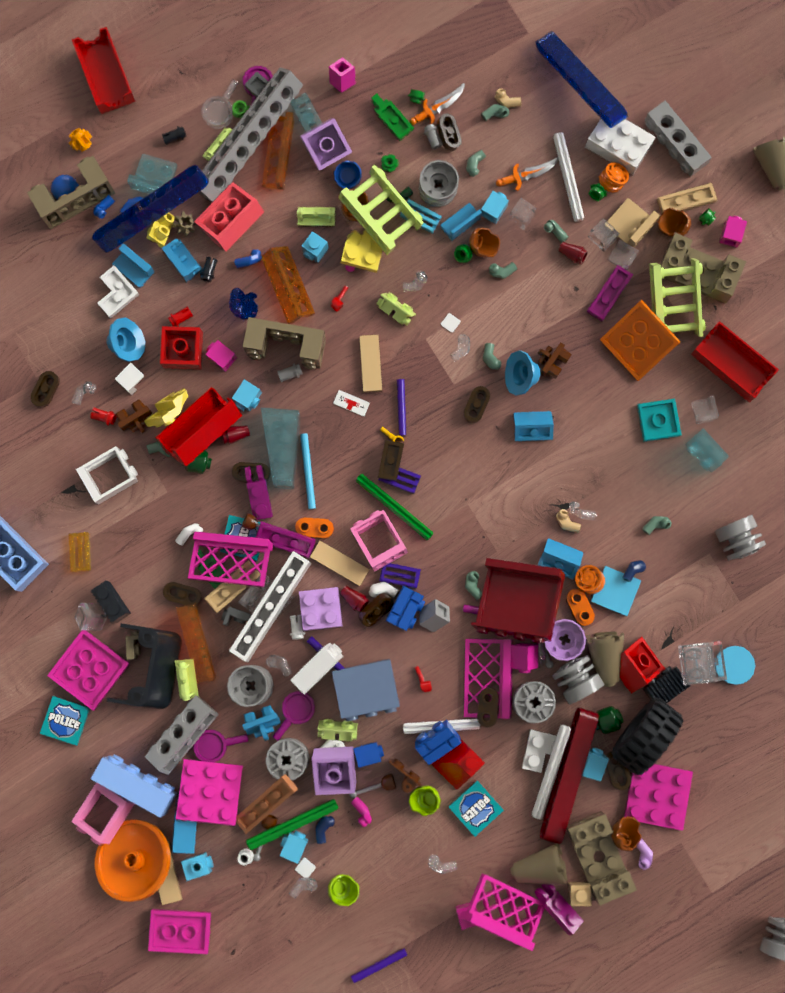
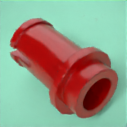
M186 306L175 314L171 313L168 320L173 327H179V324L192 318L193 315Z
M95 407L92 409L95 413L91 412V419L104 422L108 426L110 424L114 425L116 414L113 411L107 412Z

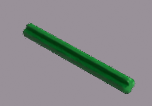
M360 474L357 477L356 482L425 540H429L432 537L433 532L369 478L364 474Z
M335 799L329 800L247 839L246 844L249 850L256 849L338 810V805Z

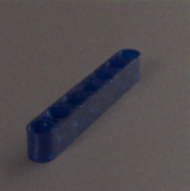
M550 31L535 42L538 51L609 128L615 127L628 118L627 111L623 105L553 31Z
M198 165L190 166L97 229L92 236L93 241L105 253L114 250L200 192L208 185L209 179Z

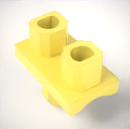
M159 211L156 212L152 224L147 231L146 238L156 242L160 248L165 246L175 217L167 211L163 214Z

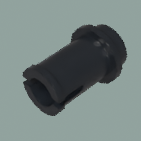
M177 126V129L162 134L166 145L180 139L183 141L187 137L183 126Z
M206 257L203 271L200 272V279L202 281L211 282L215 278L213 274L218 262L215 258H213L210 265L211 257Z

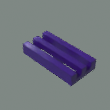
M399 468V473L416 479L413 481L398 475V480L413 485L412 488L379 478V481L414 494L421 475Z
M389 563L382 567L379 581L417 588L421 569ZM389 567L415 572L416 576L386 571L385 569ZM384 574L415 581L414 583L388 579L384 578Z

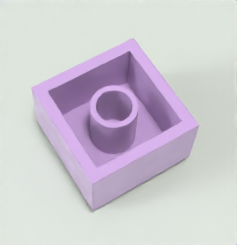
M330 118L300 135L319 171L352 153L335 118Z
M338 587L299 591L303 631L343 627Z
M353 747L314 748L312 766L315 795L355 793L357 781Z

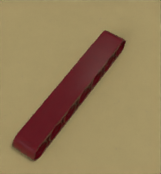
M578 707L574 713L570 726L571 732L540 829V839L561 844L564 839L598 723L597 712Z

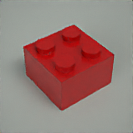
M162 326L160 364L164 369H202L203 332L201 328Z

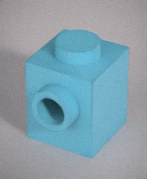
M492 191L481 208L482 217L497 224L508 206L509 200L501 192L496 193Z
M313 231L301 246L303 255L319 263L329 249L328 241Z
M244 379L232 400L241 411L246 409L250 412L252 408L255 409L259 404V397L262 392Z
M598 748L589 750L582 776L598 781L602 780L609 760L605 756L604 751Z
M295 830L294 833L290 832L288 836L284 835L280 844L283 847L280 856L298 864L309 840L305 838L306 834Z
M207 852L181 861L187 881L210 874L212 872L211 868L214 867L212 857L208 856Z

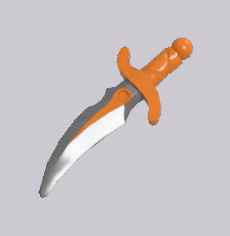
M463 83L449 95L436 100L430 107L427 105L428 99H425L423 102L424 111L410 119L411 125H415L427 117L431 119L430 124H434V114L440 113L442 109L452 105L462 93L465 84Z
M556 157L549 162L534 167H527L522 172L517 171L519 167L517 163L513 168V175L498 179L496 185L501 187L502 185L515 182L517 184L516 191H519L522 184L521 181H528L532 177L536 178L554 167L559 158Z

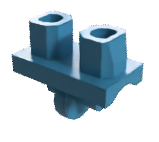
M271 705L261 709L263 717L256 719L254 712L244 714L245 724L242 725L247 735L254 733L256 738L263 736L265 741L269 740L268 734L274 732L273 726L281 724L280 718L274 712Z

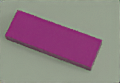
M617 265L588 308L587 313L603 322L633 274Z
M262 521L255 537L269 539L273 543V547L291 553L294 551L300 556L310 558L316 541L314 538Z

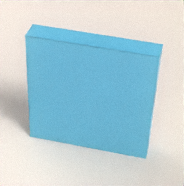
M604 566L602 571L605 577L604 588L599 593L593 594L590 602L627 617L641 580L633 577L632 581L628 582L622 578L624 573Z

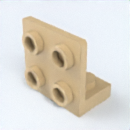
M628 198L604 226L628 247L633 249L654 226L660 215L656 211L649 215Z

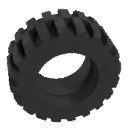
M661 698L650 700L632 719L619 737L612 750L613 758L634 775H643L660 759L679 733L684 721L682 715Z

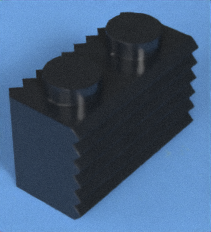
M104 581L91 590V593L95 596L97 603H100L99 606H102L101 609H104L110 622L118 623L131 614L111 582Z
M668 666L661 671L662 675L650 681L643 688V691L650 700L661 698L668 703L691 685L677 666L673 668Z

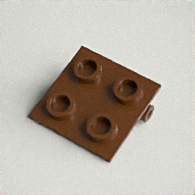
M389 759L388 762L406 775L401 784L404 792H411L417 784L421 786L420 776L412 770L409 773L404 770V764L398 759Z

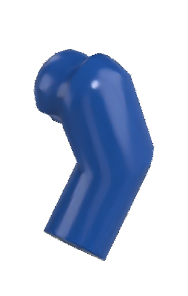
M110 195L94 207V216H97L99 219L106 216L105 211L115 202Z

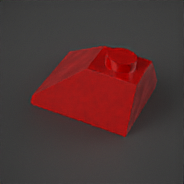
M643 637L637 639L621 653L620 679L631 694L647 685L665 669Z
M461 739V744L431 765L458 790L485 762Z

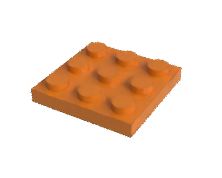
M643 300L639 301L600 339L637 381L643 378L681 342Z

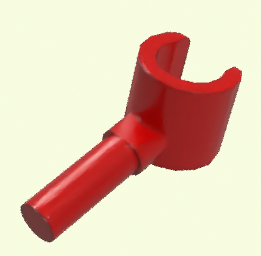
M344 286L340 294L332 299L331 307L336 312L344 305L340 300L348 290L347 286Z
M416 666L414 669L419 678L421 690L423 692L432 691L431 681H424L419 666Z

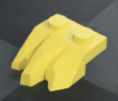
M353 230L347 236L340 263L377 273L383 250L366 230H364L363 235Z
M183 388L176 393L173 392L154 404L158 411L144 420L147 427L156 426L157 428L163 424L167 426L175 421L174 418L181 413L182 407L188 398L187 389Z

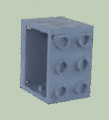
M390 659L332 671L341 719L346 718V722L357 720L358 715L365 714L366 717H372L378 714L377 711L385 710V713L397 711L396 707H400Z

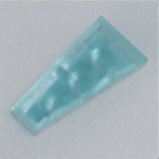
M261 408L273 485L275 488L294 489L300 412L299 410Z

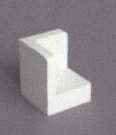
M130 363L115 380L133 395L137 390L135 386L144 375Z

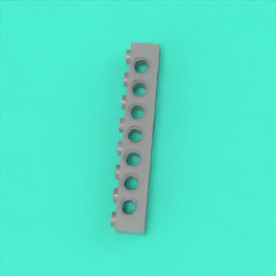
M281 67L277 70L191 186L205 199L213 202L232 183L233 178L244 167L245 162L255 152L260 142L265 139L266 134L277 123L278 118L288 108L293 98L299 94L303 84L290 70Z

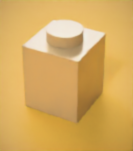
M568 882V903L571 906H591V885L588 882Z

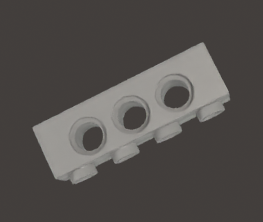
M666 100L647 114L645 118L646 126L649 130H653L657 135L658 141L667 147L670 156L680 163L684 173H688L691 177L709 163L712 158ZM661 123H666L669 128L662 127ZM673 137L679 138L681 142H675ZM688 151L692 154V156L688 157L685 155L684 152Z
M195 696L187 703L182 713L175 717L172 725L162 733L157 743L150 747L145 758L160 772L169 775L219 713L203 699ZM183 731L182 736L179 738L180 732Z

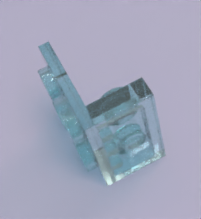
M142 154L135 176L129 174L127 182L131 189L167 199L178 165L171 161Z
M704 428L685 444L687 451L701 461L700 465L706 471L713 472L729 457Z

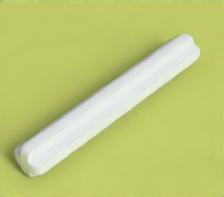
M477 719L448 720L456 731L480 729ZM438 721L404 723L403 732L404 734L428 733Z

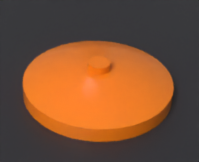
M142 820L124 821L110 844L98 845L96 851L95 872L103 890L111 897L126 902L141 901L153 895L162 886L169 872L171 856L167 839L155 825Z

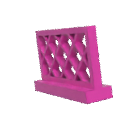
M194 531V547L188 579L264 588L269 555L273 549V543L269 539ZM199 546L207 547L210 552L200 558L198 555ZM220 549H225L228 555L219 561L214 553ZM239 550L244 551L247 556L240 562H237L233 555ZM258 552L264 553L263 560L256 564L252 557ZM213 555L217 563L208 569L204 561ZM231 557L236 565L227 571L222 563ZM250 559L255 566L245 573L241 565ZM200 564L207 570L201 575H194L195 568ZM218 566H221L225 573L219 578L214 577L211 572ZM239 567L244 575L239 579H233L230 573ZM258 569L261 574L260 581H251L248 576Z
M465 639L464 717L477 718L478 712L468 713L469 704L473 700L478 703L479 700L476 697L483 689L495 681L499 685L498 718H512L513 669H511V645H513V640ZM470 643H478L483 649L474 656L470 652ZM481 643L489 644L486 647H484ZM491 644H500V652L494 657L487 648ZM484 651L492 658L485 667L477 659ZM474 661L483 668L475 676L469 671V666ZM494 661L500 666V672L495 676L486 669ZM484 670L492 678L485 686L477 679ZM474 680L482 687L475 696L469 691V685ZM489 714L484 715V718H491Z
M482 873L467 912L462 911L460 918L533 951L535 943L532 940L545 908L539 900ZM486 880L490 881L492 890L487 893L484 892L483 888ZM506 889L508 897L500 900L498 892ZM494 894L496 903L489 906L487 897ZM521 896L523 905L516 908L513 899ZM482 900L485 909L480 912L474 911L477 902ZM510 902L512 910L504 914L502 905ZM533 904L539 905L536 913L531 915L529 906ZM498 907L500 917L493 920L490 911ZM525 909L527 918L520 921L517 912ZM513 915L516 924L508 927L506 918ZM529 922L530 929L528 934L525 935L522 925Z

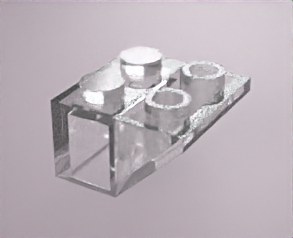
M722 641L678 646L683 685L727 680Z

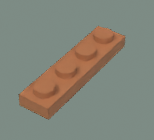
M284 774L236 816V823L247 834L295 793L298 788Z

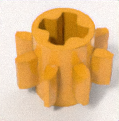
M77 128L69 135L71 141L68 143L73 150L83 152L92 144L89 140L92 136L88 130Z

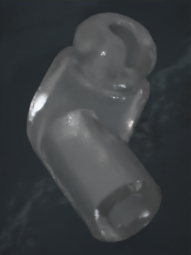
M418 271L412 282L403 283V291L421 290L427 282L426 273Z
M579 502L569 503L568 511L570 514L580 519L595 520V511L579 509Z
M534 643L538 645V668H541L547 657L544 644Z
M432 855L428 859L430 869L440 874L458 869L455 860L442 863L437 855Z
M311 877L299 878L288 893L296 899L302 890L313 892L318 887L317 881Z

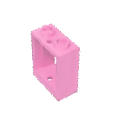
M384 510L373 512L368 519L364 521L359 520L350 528L374 572L408 553ZM384 521L397 545L372 558L359 535Z
M96 782L71 822L77 825L76 829L79 832L89 834L94 843L98 845L110 844L135 803ZM101 794L119 806L102 834L84 822Z

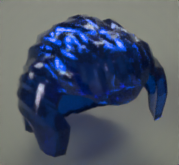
M240 288L232 289L229 299V308L232 314L248 320V317H256L258 304L255 303L254 299L257 298V294L249 292L245 295Z

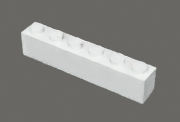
M294 551L291 553L229 650L231 653L245 662H249L311 565L310 561Z

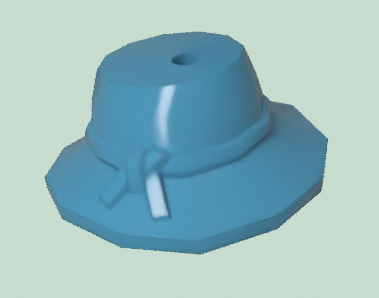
M123 317L116 319L110 325L106 343L110 351L115 353L118 358L129 362L139 360L145 352L146 341L142 330L135 322Z
M522 350L511 353L505 369V384L508 391L515 396L526 394L531 386L539 381L540 377L538 364L534 363L529 354Z

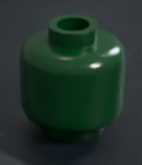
M204 450L193 462L185 466V469L188 472L203 474L206 469H210L212 458H208V452Z
M608 706L596 711L598 713L597 731L601 730L603 734H610L621 729L624 720L618 708L615 709L613 706Z

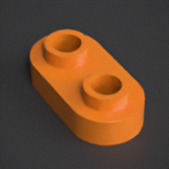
M304 517L299 519L295 525L297 533L311 538L326 539L332 536L334 532V526L328 519ZM308 524V529L302 530L301 526ZM326 525L328 527L327 531L322 532L320 530L321 526Z
M581 589L569 591L566 601L575 621L581 626L590 625L594 621L595 615L586 594ZM574 595H579V602L574 601ZM583 612L588 614V619L584 620L582 618Z

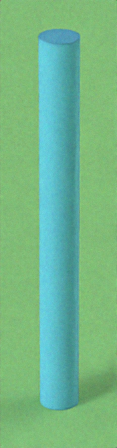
M304 433L300 434L308 510L316 509L308 434Z

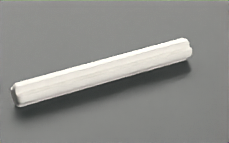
M562 132L556 133L553 138L573 219L575 222L582 221L584 214L564 134Z
M560 725L532 811V816L536 819L541 820L543 818L571 732V728L566 725Z

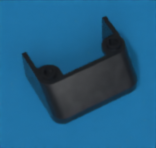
M121 623L120 627L139 630V643L144 647L152 648L145 687H133L128 692L127 699L109 697L106 702L154 709L167 708L171 704L176 679L175 660H179L181 636L176 632Z

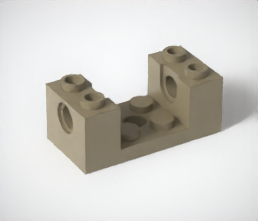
M94 156L85 157L77 164L88 184L78 186L72 193L64 194L55 201L44 183L33 186L27 192L39 215L50 230L101 202L108 195L115 194Z
M675 233L660 264L661 267L668 269L691 266V258L699 260L703 268V275L700 276L701 294L726 304L733 296L746 261L729 254L724 261L691 248L692 239ZM692 273L664 277V279L681 286L692 285Z
M248 317L243 348L250 359H265L269 337H272L274 341L282 342L284 339L290 340V343L301 345L302 343L300 352L302 365L310 370L321 368L326 343L324 330Z
M600 811L568 824L566 830L586 879L591 885L595 901L599 905L637 891L630 872L625 868L619 851L612 840L611 834L613 831L605 813ZM596 851L604 853V859L600 862L595 861L593 858Z

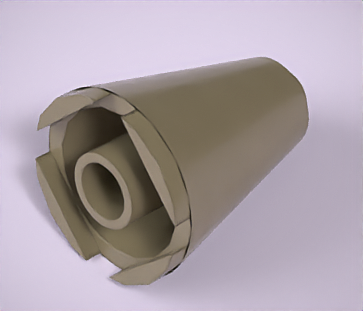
M782 137L783 139L781 140L775 139L753 147V152L773 188H778L779 191L785 189V137Z
M615 631L595 633L593 638H590V635L586 636V645L595 671L599 674L605 687L615 686L616 682H619L621 653L623 652L625 638L622 632L620 636Z
M559 844L551 845L513 863V867L510 869L512 879H516L517 883L567 884V871L565 861L559 856L562 855Z

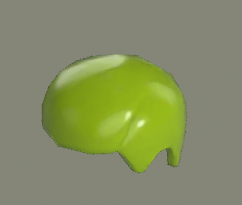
M424 785L417 787L410 794L408 802L412 811L418 812L422 816H428L438 810L441 798L435 788Z
M337 875L331 879L328 885V896L339 906H350L359 897V885L348 875Z

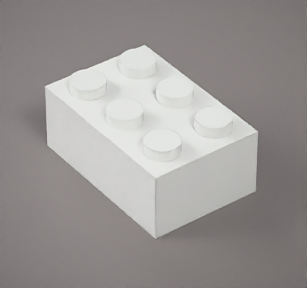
M607 109L589 136L585 147L609 162L620 163L627 169L629 174L633 175L652 146L655 136Z

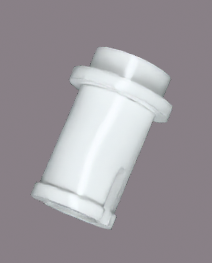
M290 616L292 631L290 636H292V640L304 639L305 632H303L302 616Z
M248 848L242 849L238 855L239 864H250L253 861V852ZM243 855H246L248 857V860H245L243 858Z

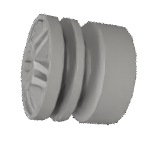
M443 160L432 161L424 166L420 173L418 188L424 202L430 206L442 207L453 201L459 184L458 172L452 164ZM435 184H436V185H439V184L442 185L441 188H440V187H438L437 189L435 188Z
M753 515L715 530L719 542L729 541L730 543L723 551L725 552L730 549L734 551L733 554L726 556L728 561L742 559L758 552L762 546L766 545L764 540L758 543L754 540L762 536L761 533L752 535L750 532L758 526Z
M588 655L571 660L552 675L554 680L563 676L564 679L557 683L558 687L568 685L569 688L562 693L568 705L585 698L604 686L598 673L588 675V672L594 667L593 664L586 667L583 666V664L590 660Z
M241 666L234 670L228 679V694L240 706L251 707L261 705L273 693V677L262 666ZM249 682H256L254 685L256 689H250L251 684Z
M529 681L523 683L515 690L512 696L514 712L519 718L529 723L546 721L555 710L556 699L554 693L547 685L541 682ZM535 697H537L539 705H535V707L532 708L530 699H534Z
M285 738L277 741L267 752L266 765L268 771L278 780L284 774L290 780L297 779L305 772L309 765L308 749L301 741L294 738ZM283 755L286 757L290 755L292 763L284 764Z
M769 916L767 922L776 927L766 926L765 930L773 934V938L763 937L759 950L785 961V918Z

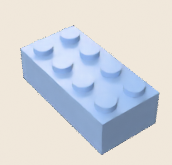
M0 516V576L15 591L22 592L49 564Z
M115 754L101 759L91 780L160 818L168 813L178 793L174 791V786L168 783H159L156 776L150 773L147 775L141 773V768L133 764L129 766L123 763L124 759Z

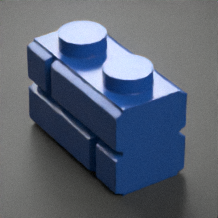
M403 586L386 622L404 631H407L408 628L412 629L417 620L414 618L416 612H421L425 601L422 600L424 596Z
M448 720L438 721L428 733L423 732L417 736L415 748L426 763L431 765L461 744V739Z

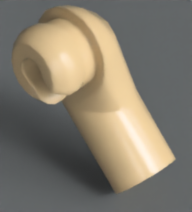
M501 88L496 91L495 99L501 105L507 108L521 107L520 97L509 98L505 90Z
M559 510L556 519L563 530L579 533L581 524L571 522L567 510Z

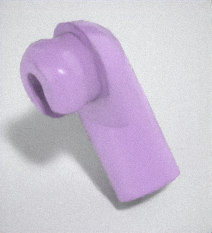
M641 838L636 846L640 851L638 865L642 870H646L652 864L653 852Z

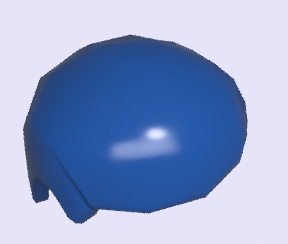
M343 161L336 166L334 180L339 187L353 189L359 185L362 179V171L356 162Z
M62 174L52 181L51 193L58 200L60 196L72 193L79 184L72 176Z

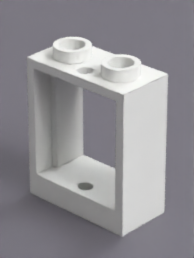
M115 446L76 469L95 503L101 504L138 482L136 478L138 473L134 466H129L126 461L129 458L124 449L120 450ZM117 456L129 479L101 494L89 472Z
M327 644L291 681L305 694L343 657L341 654L342 650L336 644Z

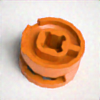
M616 162L609 163L599 176L601 186L612 193L621 190L629 180L627 169Z
M585 565L577 571L575 582L583 592L596 594L604 588L605 577L597 567Z

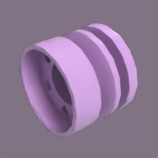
M561 619L555 621L551 642H544L551 656L558 660L568 661L575 659L582 653L585 648L586 637L579 624L572 620ZM567 634L570 642L562 645L559 637Z

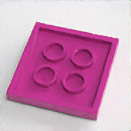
M82 629L47 676L92 711H95L130 663L87 630Z
M184 759L176 820L235 826L243 766Z
M654 764L643 775H634L631 772V785L628 790L624 817H635V819L642 823L683 831L693 772Z

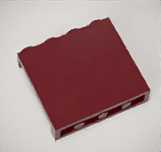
M486 558L485 566L488 568L483 593L476 622H471L476 632L481 634L493 632L499 637L511 635L517 640L529 638L533 642L544 644V641L551 642L565 573L562 569Z

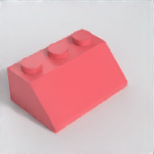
M232 182L194 222L215 244L227 252L264 213V210L254 197Z

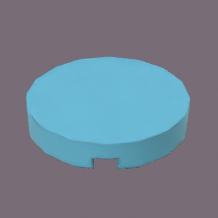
M730 646L720 651L716 657L715 668L720 679L726 683L738 685L750 680L754 674L755 661L751 653L744 647Z

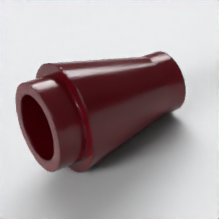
M564 241L558 252L565 255L575 264H582L588 254L585 247L569 244Z
M248 425L230 426L222 434L224 444L229 443L230 445L250 436Z
M345 586L340 592V595L354 611L361 612L369 603L366 595L348 586Z

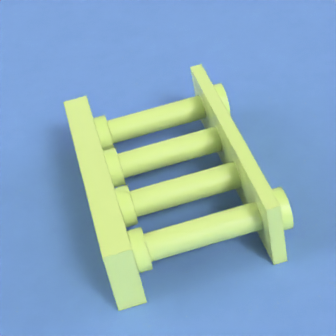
M373 165L369 172L371 175L369 179L354 191H349L346 187L340 192L338 198L386 255H388L396 246L394 240L412 226L417 230L420 229L424 222L421 215L410 207L387 180L384 171ZM377 182L384 191L367 205H361L358 201V196ZM389 197L395 203V206L381 218L374 220L370 215V211ZM401 211L408 220L391 234H386L382 226Z
M691 258V266L664 269L658 263H650L652 311L663 323L664 317L667 314L694 311V323L669 325L667 327L672 333L695 330L697 336L703 337L706 325L705 320H702L700 274L703 272L702 264L695 258ZM692 273V285L669 288L662 286V279L666 276ZM693 292V304L670 307L663 305V298L667 295Z

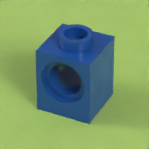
M377 742L354 747L358 768L381 762V757H384L382 745L378 746Z

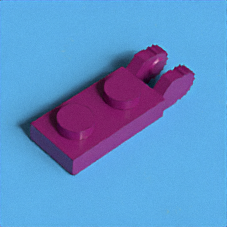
M256 466L259 479L256 481L252 480V472L250 467L245 468L246 485L252 514L257 520L273 517L262 466Z
M542 884L543 889L537 888L534 891L536 897L569 936L573 935L584 920L561 894L556 891V887L553 884Z

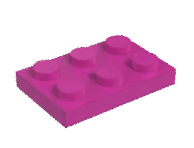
M152 909L148 951L208 954L211 912Z

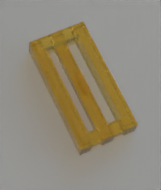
M89 532L69 533L70 572L91 571ZM74 537H77L79 567L75 566ZM82 537H84L85 567H83Z

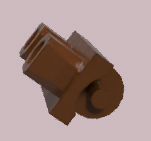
M559 343L552 355L550 353L553 348L550 346L546 350L539 349L537 352L541 356L538 360L540 364H543L545 360L548 361L540 373L542 376L548 375L556 379L562 369L554 364L555 361L558 359L564 364L568 362L571 354L564 349L565 345L563 343Z
M138 399L131 404L135 411L132 415L129 416L125 409L116 413L119 421L117 424L123 431L130 428L133 433L140 430L143 434L146 432L143 427L146 425L144 420L153 413L147 405L145 406Z

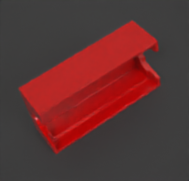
M107 27L99 29V36L95 37L92 41H84L79 37L72 39L96 106L101 114L136 102Z
M720 321L691 353L694 358L749 403L757 397L761 389L779 371L778 368Z
M211 387L155 438L167 454L184 466H188L231 425L236 423L242 414L232 399L228 397L227 403Z

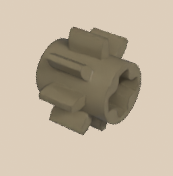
M183 211L181 217L175 216V221L177 222L173 224V227L177 228V234L184 233L187 237L189 231L194 233L195 228L193 226L196 224L195 220L192 219V213L187 215ZM184 222L188 223L186 226L182 225Z

